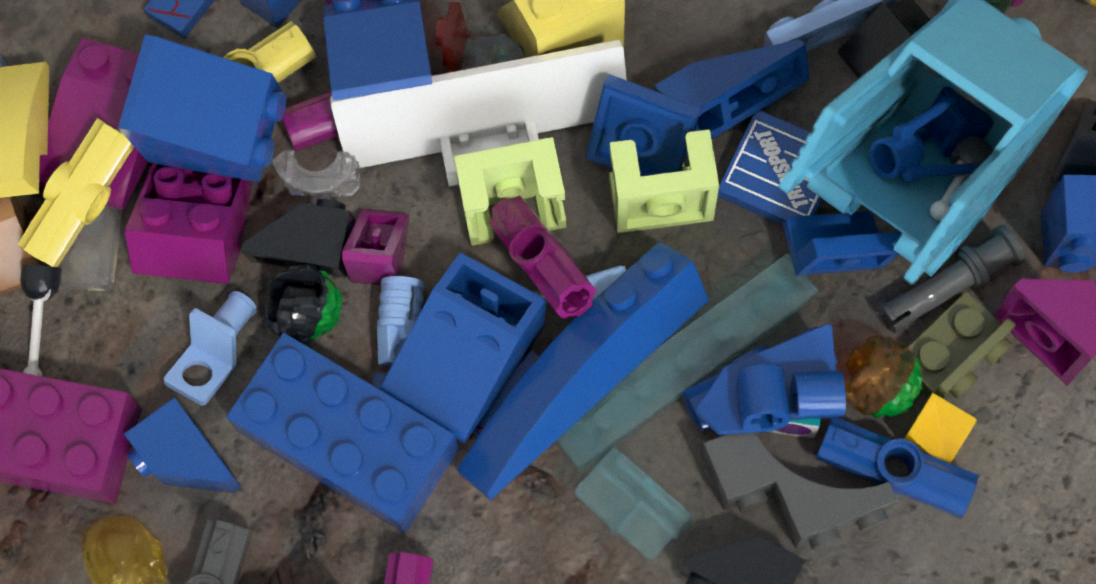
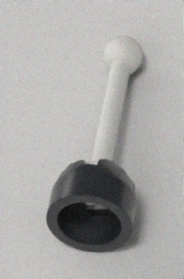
M21 265V289L27 297L34 301L28 367L22 373L42 376L38 363L43 305L46 300L51 299L58 292L61 284L62 268Z

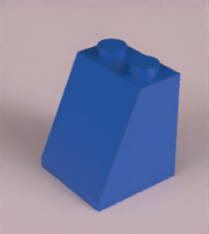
M145 34L118 129L149 163L260 182L263 167L268 168L273 158L274 141L271 137L275 122H280L284 116L286 95L272 73Z

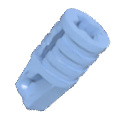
M388 276L381 279L380 306L378 307L379 319L377 320L376 327L378 364L381 366L392 367L422 311L425 282L420 279L406 276Z

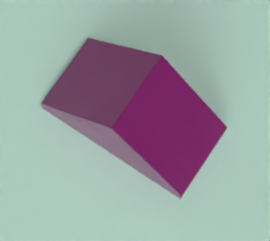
M361 209L342 250V261L352 283L380 285L381 279L384 277L401 276L409 227V214Z

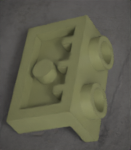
M966 291L900 355L907 356V350H909L920 359V372L923 375L922 390L928 396L934 393L945 399L951 393L958 399L978 379L973 371L984 360L992 366L1013 345L1007 337L1016 324L1010 318L1001 324Z

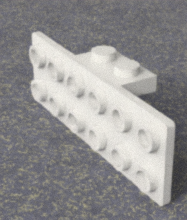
M620 40L435 75L432 76L431 85L333 101L331 96V108L347 168L353 170L442 152L449 186L459 185L454 160L456 155L539 140L537 133L593 123L603 84L608 75L611 74L627 80L624 48Z

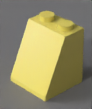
M512 0L497 9L500 20L522 58L620 40L624 48L625 0Z

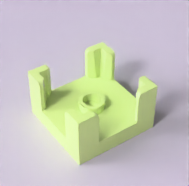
M710 129L688 132L686 134L685 140L690 166L684 167L683 171L640 176L636 144L633 140L610 142L612 172H609V182L617 233L714 221L719 180Z
M553 137L454 156L471 246L494 240L493 228L489 225L491 220L489 205L497 204L503 198L511 199L521 196L525 199L536 197L540 220L549 231L567 227L562 200H565V191Z

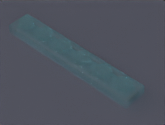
M787 253L659 346L560 436L556 443L580 472L682 397L683 391L701 383L815 299L819 290L806 275H795L792 259Z

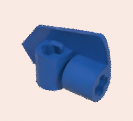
M825 324L791 340L724 366L707 394L695 409V413L718 435L775 431L786 426L790 420L844 417L846 410L845 383L842 371L836 370L832 326Z

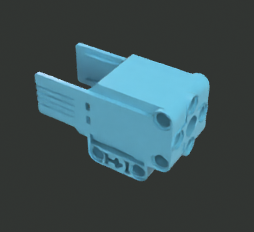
M948 0L940 13L823 110L813 127L815 130L808 135L805 140L807 143L801 147L798 152L800 155L794 159L791 164L793 167L787 171L778 188L788 194L807 177L810 179L807 188L843 214L847 212L852 215L863 204L902 232L892 244L894 246L893 250L913 263L903 278L914 284L924 272L932 277L976 228L1002 190L1016 176L1088 74V70L1042 40L1038 27L1032 21L1025 18L1011 19L985 0ZM951 87L993 119L994 124L984 140L991 145L994 152L952 194L948 200L951 203V208L942 221H937L932 218L930 208L934 202L940 201L955 176L923 177L912 182H907L901 174L890 179L883 178L872 167L869 152L875 140L893 134L894 127L909 122L929 109L942 88ZM925 126L916 130L914 134L926 130ZM932 137L923 142L925 155L922 161H920L921 166L951 164V157H944Z

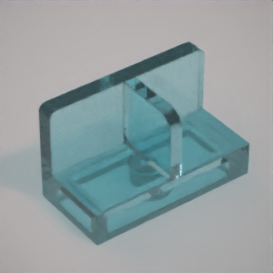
M613 447L575 489V496L609 526L608 532L614 537L620 535L648 561H653L673 538L677 540L691 524L693 515L616 447Z

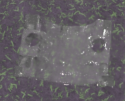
M284 150L272 160L274 169L290 194L311 196L310 204L316 205L317 199L331 200V196L352 197L359 189L360 165L355 156L348 152H338L331 166L315 172L302 168L294 151Z

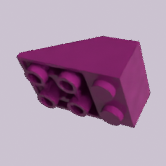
M153 163L125 228L132 273L229 284L241 250L253 181Z

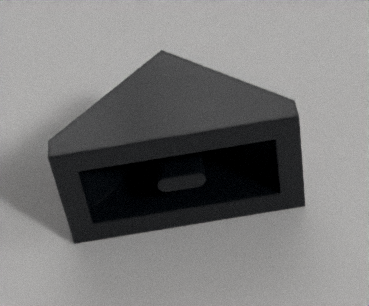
M914 0L883 2L839 48L838 55L860 79L931 19Z

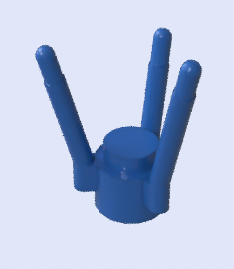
M954 96L946 97L909 122L894 127L893 134L875 140L870 147L869 155L872 167L877 174L888 179L901 174L907 182L923 177L973 174L980 164L921 166L920 164L925 155L923 142L932 137V131L926 129L916 134L914 132L956 103V98Z

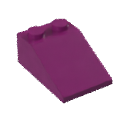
M85 38L81 39L62 75L48 122V155L40 156V187L45 188L49 178L61 164L66 161L70 162L97 118L119 130L118 126L139 53ZM135 147L109 186L111 188V195L106 204L107 206L121 210L125 209L147 164V161Z

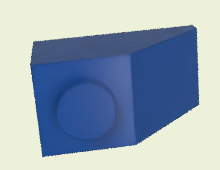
M175 397L124 433L133 446V449L126 454L144 478L152 473L164 485L234 493L242 487Z

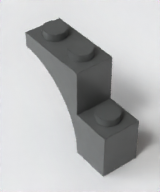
M756 433L725 434L703 443L701 456L724 510L738 506L740 512L756 508L767 502L768 497L766 494L772 492L795 548L810 544L812 550H818L840 540L839 531L857 525L860 532L879 526L889 520L886 513L890 512L898 502L889 482L867 488L844 489L824 486L809 481L795 474L775 459L765 448Z

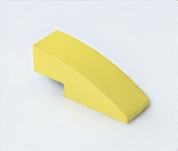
M46 62L0 67V198L39 193L40 156L48 155L49 65Z

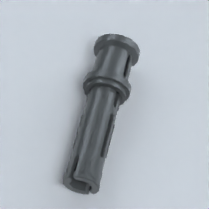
M1000 224L993 229V235L971 248L968 246L960 248L957 254H955V261L935 272L932 277L928 276L886 303L878 305L879 314H886L882 317L884 323L893 333H897L902 327L968 287L983 288L989 284V277L1011 264L1019 266L1024 263L1025 254L1023 248L1013 232L1005 225Z

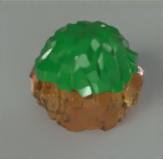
M871 336L865 341L866 343L859 347H854L850 357L845 362L849 369V374L853 377L851 380H844L846 399L853 405L855 410L863 415H872L874 418H880L885 415L891 417L905 413L913 406L914 399L919 395L920 390L923 389L920 359L915 356L905 343L897 342L891 337Z

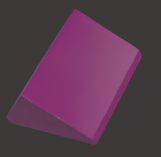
M1020 279L1012 287L993 315L1001 324L1010 318L1016 324L1011 334L1066 386L1076 378L1096 355L1095 280Z

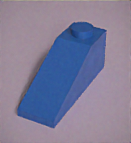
M799 39L693 62L654 85V90L701 108L695 131L710 129L711 139L810 80L806 44Z

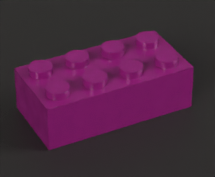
M0 369V482L116 504L129 458L126 453L132 447L124 433L138 424L142 410L141 406L127 392Z

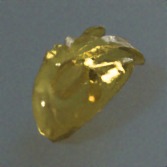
M109 517L94 523L83 535L82 556L91 584H167L166 575L168 568L164 561L162 544L152 538L145 527L135 519Z

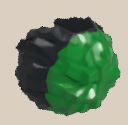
M310 264L292 265L287 270L275 274V277H272L269 282V297L265 305L267 326L271 329L272 333L281 337L284 332L304 344L325 335L339 322L342 293L335 286V282L328 278L326 271H319L315 265Z

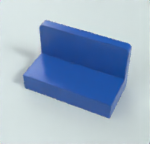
M870 211L854 212L852 215L849 213L792 216L783 222L796 276L882 269L900 255L893 250L894 246L892 244L901 232L878 233L873 214Z

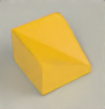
M932 393L904 439L917 445L921 452L951 463L977 420Z

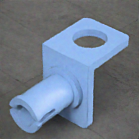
M233 291L213 317L194 308L189 314L191 345L165 375L164 384L201 406L206 405L237 366L236 335L247 321L256 314L257 307L254 302L245 294ZM202 365L211 371L212 377L205 385L192 386L184 381L183 373L190 366Z

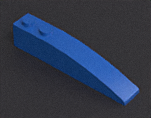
M659 241L592 301L593 305L580 317L577 316L552 341L519 380L486 424L458 467L457 471L460 476L489 500H492L701 309L709 299L693 260Z

